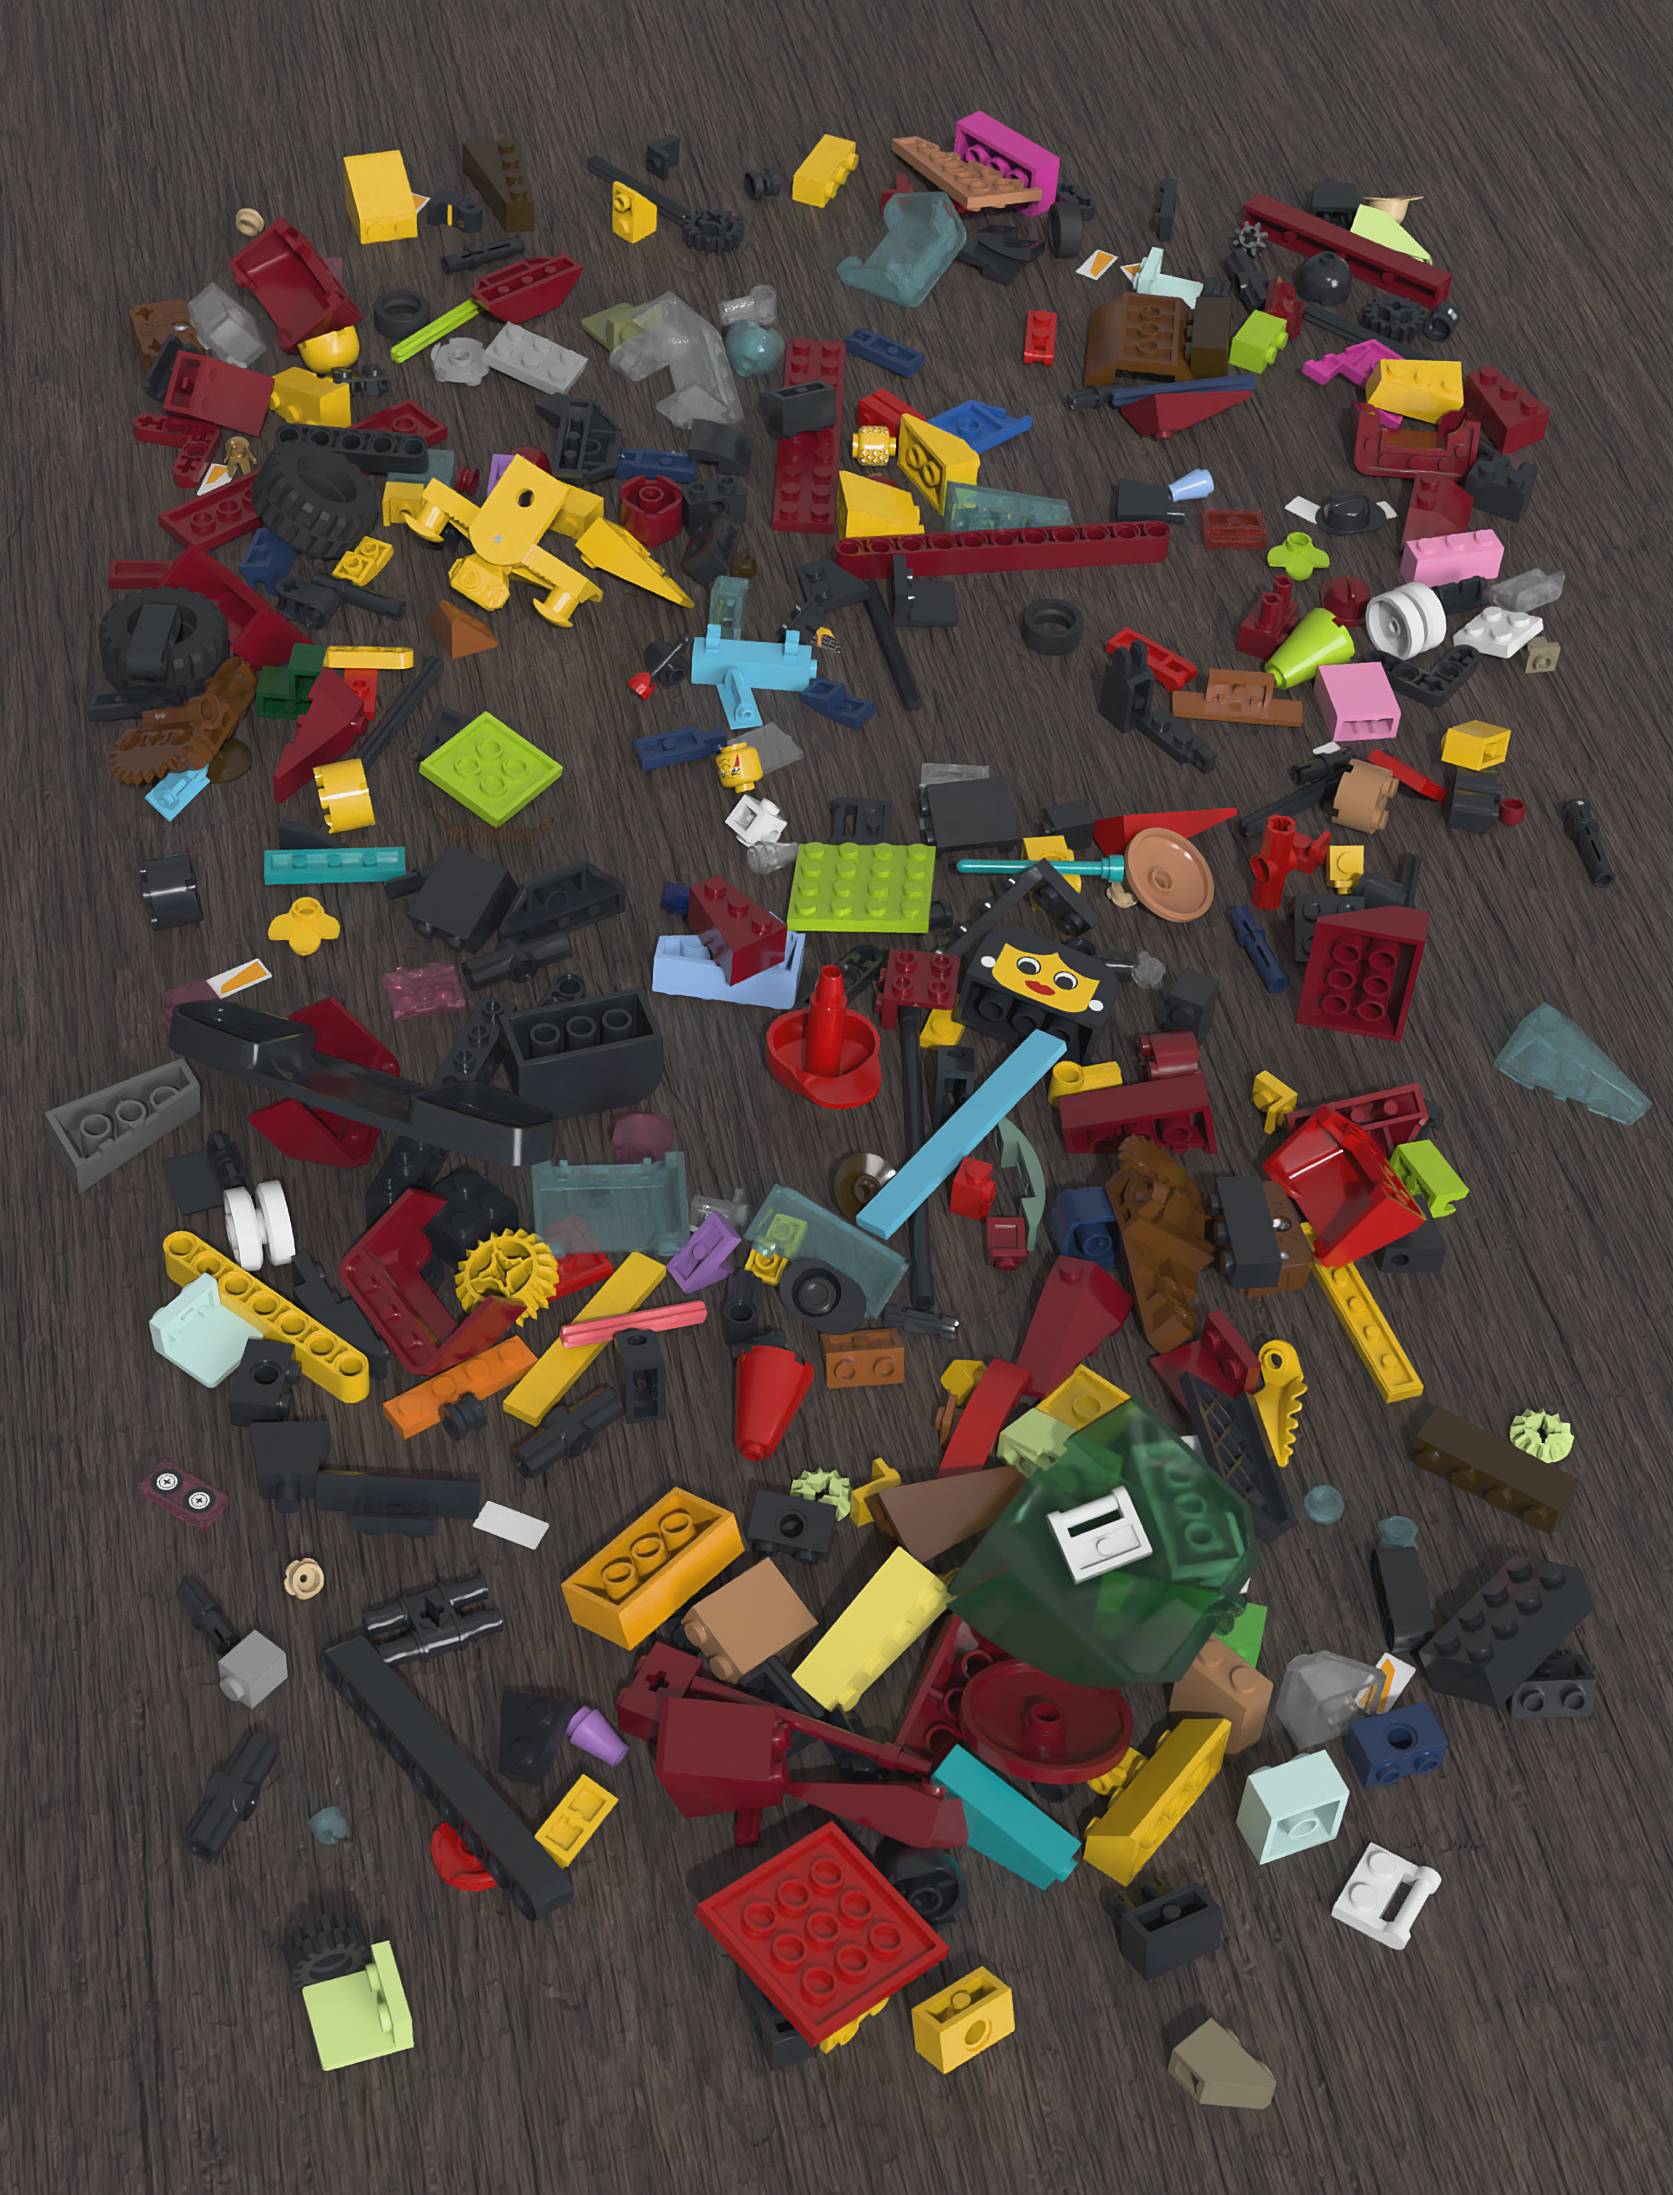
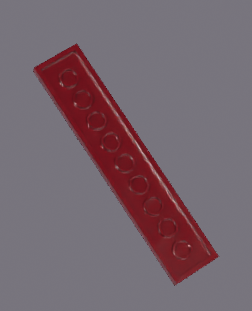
M806 338L787 339L783 388L816 380H822L836 388L837 423L827 425L825 429L819 431H801L797 436L785 437L780 434L772 530L834 535L846 342H837L835 340L818 341Z
M411 398L347 427L416 434L426 440L427 447L448 437V427ZM261 467L159 514V526L185 548L192 542L204 552L263 525V519L257 516L254 505H252L251 485ZM360 470V472L363 475H369L373 473L372 471Z

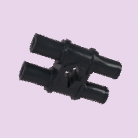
M482 1574L448 1585L445 1582H436L434 1587L407 1596L405 1593L400 1594L394 1603L361 1613L362 1624L368 1638L404 1627L406 1630L409 1629L410 1635L375 1646L376 1651L391 1668L417 1660L420 1663L424 1662L426 1664L430 1662L431 1658L458 1649L464 1651L469 1647L470 1642L503 1632V1621L496 1606L462 1618L455 1613V1609L488 1599V1588Z

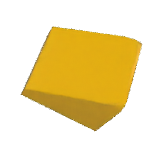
M953 1360L942 1375L941 1383L949 1395H958L957 1406L968 1404L987 1367L983 1361Z

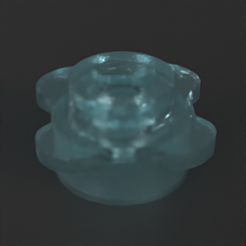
M1394 1516L1379 1522L1378 1530L1382 1533L1379 1548L1414 1546L1418 1552L1419 1545L1415 1542L1418 1527L1413 1521L1403 1516Z

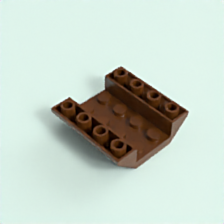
M1123 291L1093 311L1090 318L1084 386L1093 384L1103 386L1114 383L1116 369L1128 372H1148L1156 375H1174L1173 383L1198 380L1191 373V361H1185L1189 309H1191L1188 304L1180 297Z

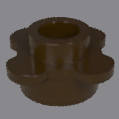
M748 548L743 549V555H736L732 562L734 579L736 581H743L745 587L750 586L751 577H755L757 574L755 558H750Z

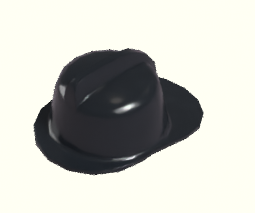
M1340 489L1333 492L1328 497L1326 504L1317 510L1315 520L1317 526L1322 531L1330 535L1345 536L1379 530L1385 525L1387 516L1379 505L1369 501L1368 497L1363 493L1352 489Z
M803 1258L792 1263L784 1271L779 1283L780 1297L784 1306L794 1316L826 1334L844 1335L853 1331L862 1322L867 1310L866 1296L862 1287L848 1275L817 1258Z

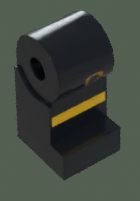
M439 188L427 202V224L438 227L442 223L456 227L464 233H476L482 229L483 206L480 202L470 199V197Z

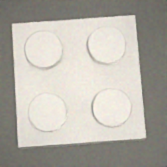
M1487 607L1453 635L1454 647L1462 644L1470 645L1480 653L1510 658L1543 630L1542 618L1530 616L1525 612L1515 613L1502 610L1499 607Z

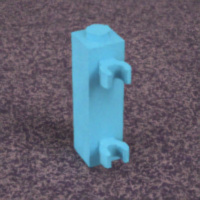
M708 624L706 638H694L691 683L724 684V676L727 670L735 667L743 672L744 681L749 682L750 688L802 692L809 686V679H816L817 660L811 659L812 646L799 645L800 631L786 630L785 644L720 639L721 625Z

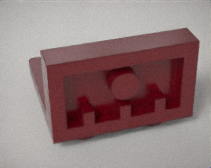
M1220 1309L1206 1315L1201 1335L1202 1339L1150 1360V1368L1189 1419L1192 1418L1178 1379L1186 1371L1233 1398L1238 1397L1245 1391L1251 1395L1256 1391L1262 1363Z

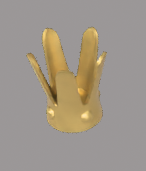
M240 436L232 437L226 442L225 450L227 453L224 463L228 459L227 474L229 478L234 476L236 463L240 464L244 475L250 473L248 457L254 464H257V461L249 451V442Z

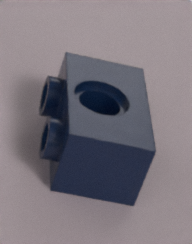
M1424 1701L1349 1723L1343 1748L1364 1788L1376 1784L1390 1785L1401 1777L1417 1772L1419 1774H1427L1441 1766L1449 1742L1427 1702Z

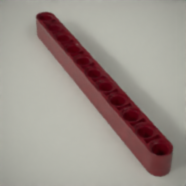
M1136 521L852 537L837 541L834 563L859 580L891 578L893 555H906L907 568H912L913 577L1158 563L1167 558L1171 528L1168 524L1161 521Z

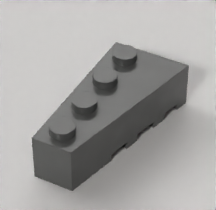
M180 1058L45 1112L47 1141L79 1194L200 1112V1084L184 1058Z

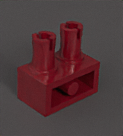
M1278 575L1274 579L1272 592L1264 590L1241 624L1236 651L1268 661L1301 622V617L1297 616L1300 603L1290 599L1294 582L1291 577Z

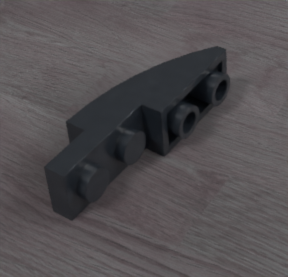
M306 1251L292 1255L293 1282L296 1287L292 1288L294 1305L363 1353L368 1359L370 1377L379 1381L387 1378L386 1361L390 1360L389 1350L385 1341L382 1338L377 1339L373 1334V1325L363 1311H359L353 1299L341 1303L337 1292L334 1289L329 1291L320 1264H313Z

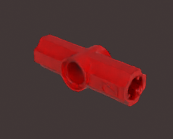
M1274 814L1267 818L1261 852L1251 857L1250 866L1255 876L1251 902L1258 909L1272 911L1280 907L1286 874L1295 870L1297 866L1296 855L1292 849L1296 822L1289 816Z

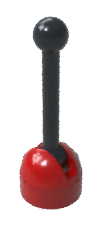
M687 632L682 633L679 637V642L650 673L638 672L627 682L645 701L656 689L654 677L684 645L691 644V634Z

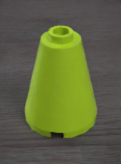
M1315 608L1303 618L1265 664V673H1274V688L1285 690L1315 678L1318 666L1348 664L1351 661L1350 658L1355 653L1353 641L1344 625L1338 628L1332 621L1336 617L1335 615L1323 608Z

